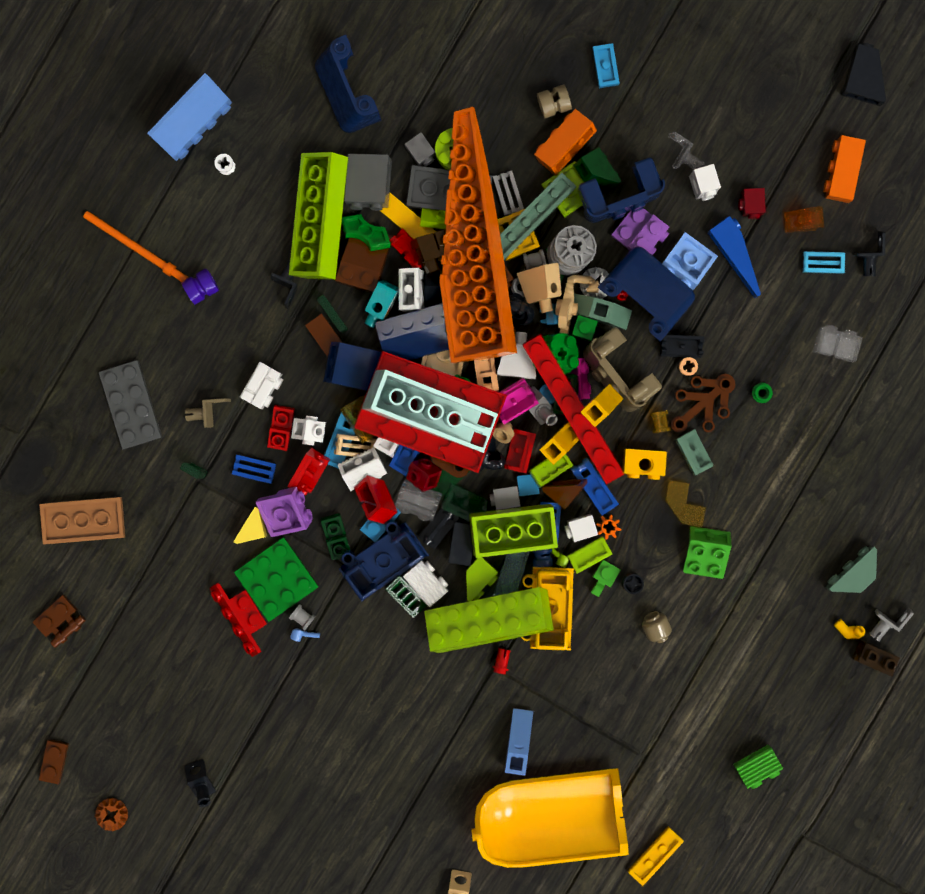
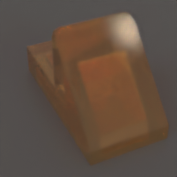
M817 206L784 212L785 233L816 231L817 228H823V207Z

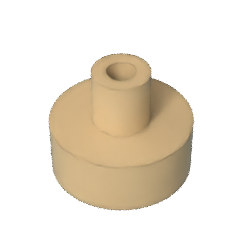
M509 422L505 425L498 423L493 432L495 439L501 443H509L514 437L512 424Z

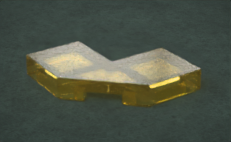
M669 480L665 501L681 524L703 527L706 507L686 504L689 484Z

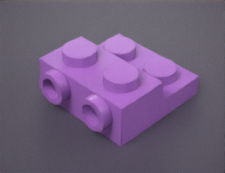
M642 209L635 213L630 211L611 236L629 251L633 247L639 246L653 255L657 250L654 247L657 242L663 243L670 233L667 232L668 225L654 214L651 215L648 211Z
M297 487L279 490L276 495L258 498L256 501V505L271 537L306 530L312 522V512L310 509H306L304 505L305 496L302 491H298Z

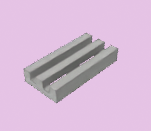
M509 171L493 176L504 216L523 210L524 207L513 172ZM507 177H510L514 194L519 206L518 208H515L514 202L506 180ZM502 179L511 210H507L498 180Z

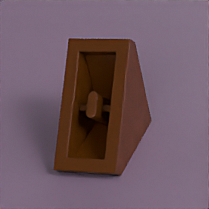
M587 479L555 480L548 482L542 489L544 493L562 508L566 509L588 482Z

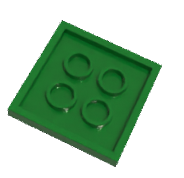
M285 537L234 572L268 622L319 587Z

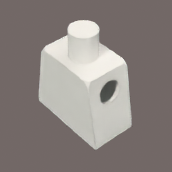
M515 332L517 353L501 357L497 375L535 380L536 368L523 347V343L527 341V333Z

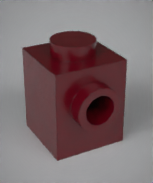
M765 188L743 189L741 191L738 209L742 211V216H748V219H759L760 215L766 213Z

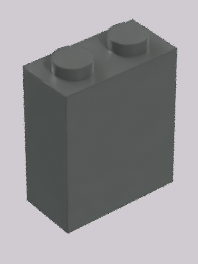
M348 154L344 202L350 209L362 210V207H368L371 210L381 211L382 208H389L392 160L389 155Z

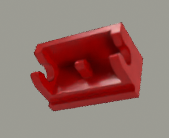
M514 429V437L510 443L505 469L527 474L536 434Z
M311 448L305 454L287 487H297L298 491H302L304 495H307L308 492L311 493L330 459Z

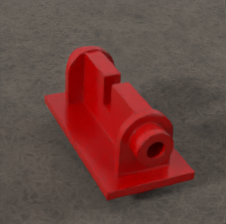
M402 228L397 235L390 239L391 246L400 254L404 253L406 255L404 258L412 268L421 269L423 264L418 265V256L410 244L414 239Z

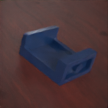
M331 342L323 382L367 391L381 352L345 343Z

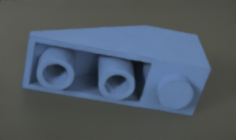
M513 708L505 773L524 776L526 774L533 711Z

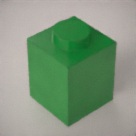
M578 315L571 336L591 342L598 321Z

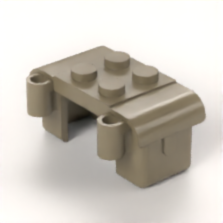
M613 327L603 336L601 335L590 342L583 350V357L591 367L595 380L597 382L601 381L604 387L610 384L624 398L619 403L620 406L627 412H633L644 406L654 394L662 389V385L654 374L651 373L631 389L628 388L605 358L627 341L617 327Z

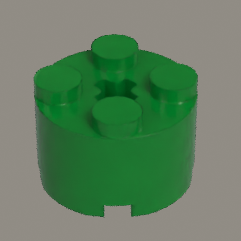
M565 333L542 335L565 374L578 367V348L576 339L573 336Z

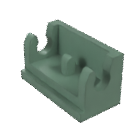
M695 429L675 439L693 475L696 476L713 467V463Z

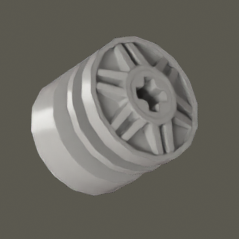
M572 225L565 227L556 235L547 248L549 264L558 263L561 275L571 276L578 274L593 260L596 254L597 244L595 238L589 230L582 226Z

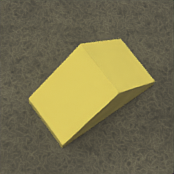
M254 507L233 541L234 543L239 544L267 537L265 524L258 507Z

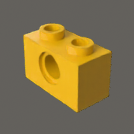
M624 449L623 471L627 474V478H639L641 474L648 475V479L660 480V476H665L667 452ZM644 458L650 463L647 470H642L639 467V462Z

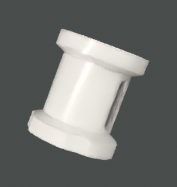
M220 154L216 157L215 167L221 174L230 175L234 172L236 164L229 155ZM227 160L229 166H225V168H223L221 166V163H225Z

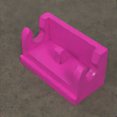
M524 378L500 392L507 395L499 417L505 425L539 404L532 388Z

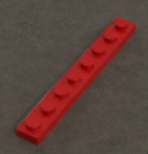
M541 333L524 342V349L605 483L608 484L623 476L624 471L597 426L594 427L581 413L585 406Z

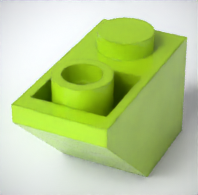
M483 557L477 558L466 569L468 601L478 600L484 594L482 589L487 584L491 586L498 579L496 576L498 571Z

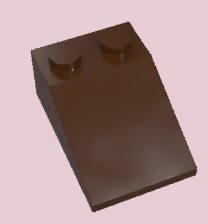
M349 238L335 281L342 285L373 293L381 279L390 248L370 251L363 241Z

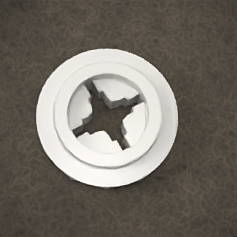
M598 267L588 269L583 274V276H591L595 280L601 276L600 284L609 275L605 269ZM580 283L581 291L586 296L599 299L607 296L600 289L598 293L587 292L589 284Z

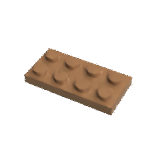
M122 497L40 504L43 544L125 538Z

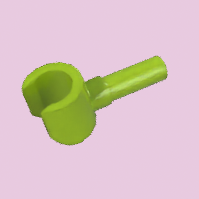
M552 548L551 553L558 557L556 564L565 568L569 562L568 557Z

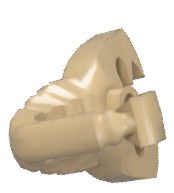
M571 275L567 278L563 299H557L555 315H559V333L568 335L572 315H577L578 303L574 301V283L589 284L587 292H599L598 286L600 284L591 276Z

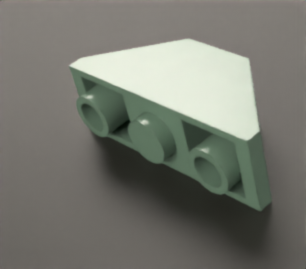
M574 293V301L578 303L576 316L580 315L623 330L627 329L632 310L596 297Z
M873 546L863 547L857 553L858 557L854 561H848L842 567L843 571L839 575L835 574L827 581L829 584L825 588L831 592H863L876 579L877 549Z

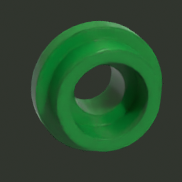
M759 383L753 387L752 397L756 402L766 403L772 398L773 391L768 384ZM760 389L765 391L764 397L759 396L758 392Z

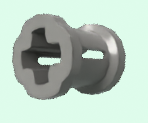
M543 249L528 255L523 253L526 270L546 265Z
M299 604L289 619L295 620L305 631L316 616L307 613L302 608V605Z

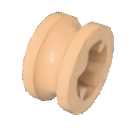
M691 357L684 358L679 363V370L685 376L695 374L698 369L697 361ZM686 361H690L689 364L693 363L694 367L691 368V372H687V369H683V366L686 365Z

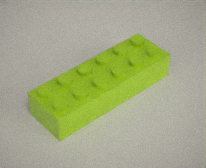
M333 152L301 153L289 275L305 279H336L348 157Z
M541 587L424 611L429 648L431 652L436 653L554 631L548 590Z

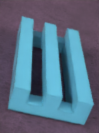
M803 252L802 273H845V253ZM808 256L840 257V261L808 260ZM808 265H840V269L808 268Z

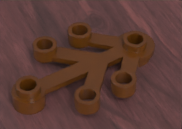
M722 374L717 379H702L700 376L691 378L690 385L693 388H700L701 386L714 387L709 393L686 392L683 389L676 391L675 399L679 402L685 400L699 402L682 417H674L670 423L671 429L677 433L685 431L687 423L705 408L702 430L712 432L715 428L712 421L714 399L718 395H720V408L717 410V416L721 419L728 418L730 415L728 397L729 393L735 388V380L729 374ZM695 378L700 380L699 386L693 384ZM724 380H727L729 382V386L727 388H724L722 386V382ZM679 392H683L685 394L684 399L681 400L678 398ZM721 409H725L727 411V415L725 417H722L720 415ZM678 420L683 422L682 428L676 427ZM705 423H711L712 427L710 430L705 429Z

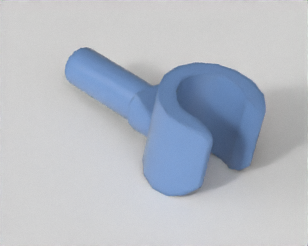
M295 628L292 630L290 637L292 640L300 642L302 636L320 638V633L307 632Z

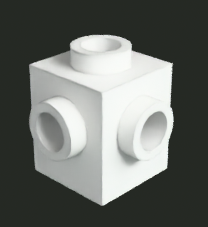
M306 416L305 419L294 418L291 438L300 439L302 444L307 445L323 442L326 422H320L318 417Z

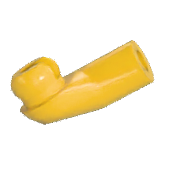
M839 619L834 624L835 628L846 639H860L865 635L863 626H847L842 619Z

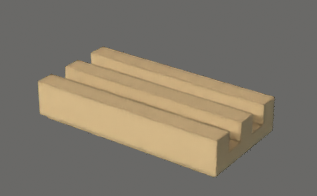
M337 434L336 438L338 440L335 442L336 450H334V454L352 457L357 456V454L360 455V452L342 451L341 449L342 447L368 450L374 446L377 439ZM343 439L371 442V446L344 443Z

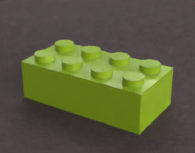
M551 504L469 514L473 554L476 558L558 548L554 507Z

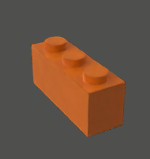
M576 109L564 118L563 123L551 132L547 141L537 148L534 155L538 162L557 176L595 134L597 130L594 123Z
M841 135L838 140L834 141L832 152L835 153L834 159L830 160L828 166L830 177L829 180H826L823 192H826V199L845 203L853 201L866 140Z

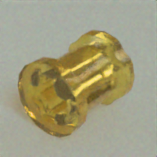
M668 410L650 413L654 425L653 433L671 431V428L668 427L666 416Z

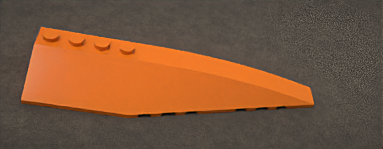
M470 107L454 112L452 130L453 150L450 153L452 162L448 177L450 186L447 189L445 212L446 233L443 235L444 255H442L441 259L443 268L442 274H440V288L451 363L495 358L517 353L493 191L475 108Z

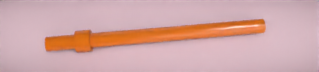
M89 211L85 212L83 218L161 268L163 273L169 277L172 275L181 282L189 278L177 270L176 266L172 263H166Z

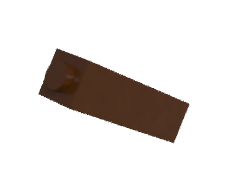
M320 314L305 325L327 357L331 342L343 343L323 314Z

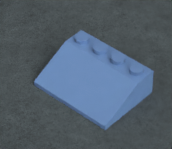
M204 73L147 134L176 161L178 159L181 160L188 154V149L191 145H196L203 138L202 134L207 129L210 130L217 123L216 119L220 115H225L230 110L232 102L212 79Z

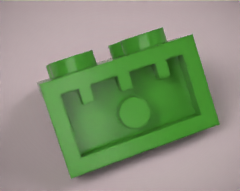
M690 526L689 547L683 572L723 579L732 546L731 532Z

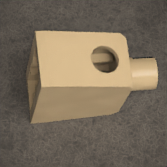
M546 264L517 273L527 303L539 302L541 313L553 311L551 299L560 297L562 294L559 264Z

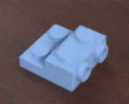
M685 232L662 264L693 291L718 256Z

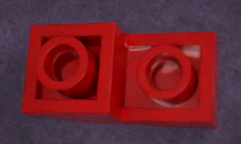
M274 406L267 448L288 450L295 408Z

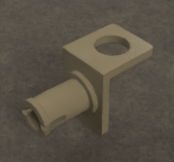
M231 399L202 400V408H186L185 414H193L185 416L186 421L204 420V428H212L214 426L212 403L231 402Z

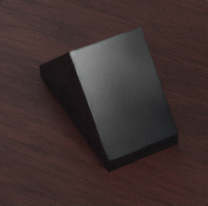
M442 268L425 274L424 308L442 304L440 288Z

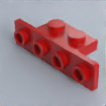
M219 583L215 584L210 588L211 596L215 602L219 603L223 616L232 624L234 634L242 640L244 650L252 657L259 654L261 650L251 634L267 623L248 592L244 590L229 600Z

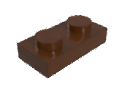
M51 739L47 740L39 776L40 781L58 785L61 783L69 743Z

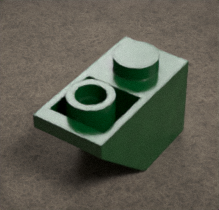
M599 147L581 157L573 165L583 182L596 178L599 187L607 190H612L621 182L617 171L613 169L607 156Z

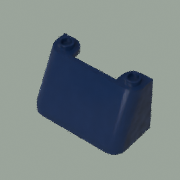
M343 35L333 40L315 63V68L341 129L346 133H353L381 121L372 97L362 95L355 98L344 70L348 69V59L354 55L347 36Z
M639 246L633 247L598 286L602 292L610 297H615L624 290L652 314L654 318L649 323V330L659 341L668 334L695 300V294L691 288L647 250Z

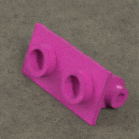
M578 358V367L568 374L578 375V396L580 400L590 399L591 385L587 379L589 367L584 358Z

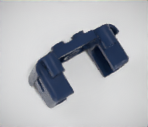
M646 158L635 162V166L632 167L640 193L606 206L596 178L581 183L578 188V194L585 210L583 214L585 219L592 223L606 218L617 220L624 217L627 211L631 210L632 213L644 209L643 207L646 206V203L656 200L665 188V181L660 179L653 159Z
M394 520L387 521L386 531L388 533L356 556L350 550L343 552L342 562L344 564L339 570L362 602L424 557L429 556L406 522L398 525ZM390 524H394L396 527L395 529L390 530L388 526ZM346 555H351L352 558L350 560H346L344 557Z

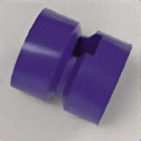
M207 268L196 273V278L189 277L181 282L194 305L203 301L206 294L211 296L220 291Z

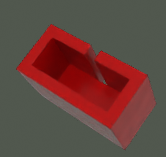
M367 475L354 487L359 501L363 503L362 508L367 520L385 524L398 512L384 480Z

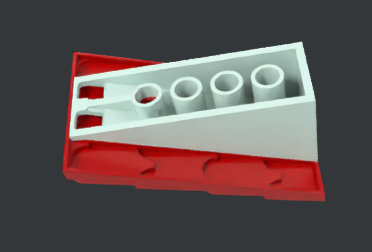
M382 351L353 428L479 473L507 395Z

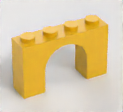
M609 384L585 406L581 413L596 427L624 398ZM567 422L540 451L554 465L579 441V438L570 423Z

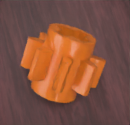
M611 514L609 519L601 516V524L596 523L601 529L598 531V535L605 533L606 540L609 535L616 538V530L621 531L616 525L620 520L613 521ZM608 521H611L614 529L606 533V529L603 526L608 524Z

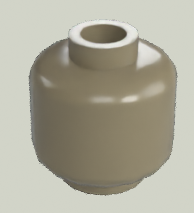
M655 611L644 617L642 628L647 639L651 642H665L672 632L666 615Z

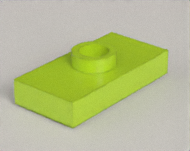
M422 208L420 226L445 230L446 211Z
M565 454L554 465L548 459H545L528 472L538 487L541 488L568 470L573 464L567 454Z
M602 536L567 555L578 574L611 556L612 552Z

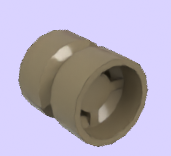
M564 84L554 87L552 92L545 90L537 93L538 103L544 119L555 116L557 111L564 113L572 110L571 101Z

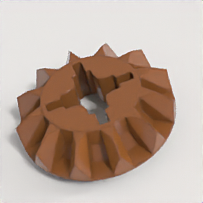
M115 798L102 801L96 808L95 818L97 825H100L104 830L112 832L122 828L128 818L125 804ZM107 810L110 812L118 810L114 816L115 820L112 818L105 820L108 815Z

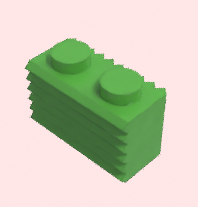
M770 745L762 747L733 764L747 789L759 787L762 785V780L768 777L769 779L780 775V770L783 769Z

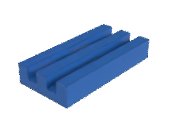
M236 455L232 474L272 484L277 464ZM240 460L269 466L271 471L240 464ZM238 468L267 474L269 479L239 472Z

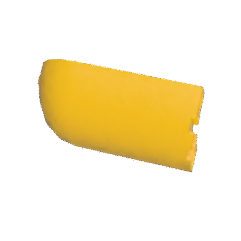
M618 768L514 780L496 785L483 795L476 807L475 828L472 829V839L477 841L480 854L490 863L507 868L629 855L625 820L620 818L623 817V804Z

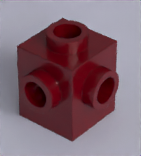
M424 457L411 462L406 479L424 492L437 487L442 470L434 465L431 460Z

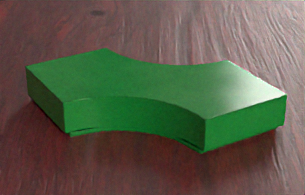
M361 214L342 217L341 225L345 238H356L363 241L370 251L390 248L391 243L385 227H377L367 223Z

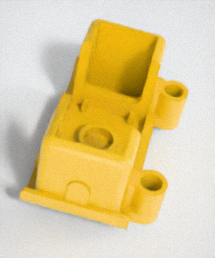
M533 567V574L523 576L522 582L525 587L547 589L549 603L555 605L552 613L554 631L521 637L524 641L530 640V649L571 650L574 568ZM528 577L531 578L532 583L526 584L525 579Z

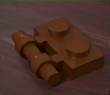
M62 595L32 623L45 637H48L51 633L55 635V638L50 643L56 648L60 643L64 644L70 634L74 631L77 632L86 619L82 615L75 619L72 614L78 609L65 595ZM67 621L69 625L61 631L59 626Z

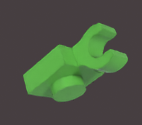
M602 560L593 575L597 582L591 593L599 597L605 585L612 586L620 569Z

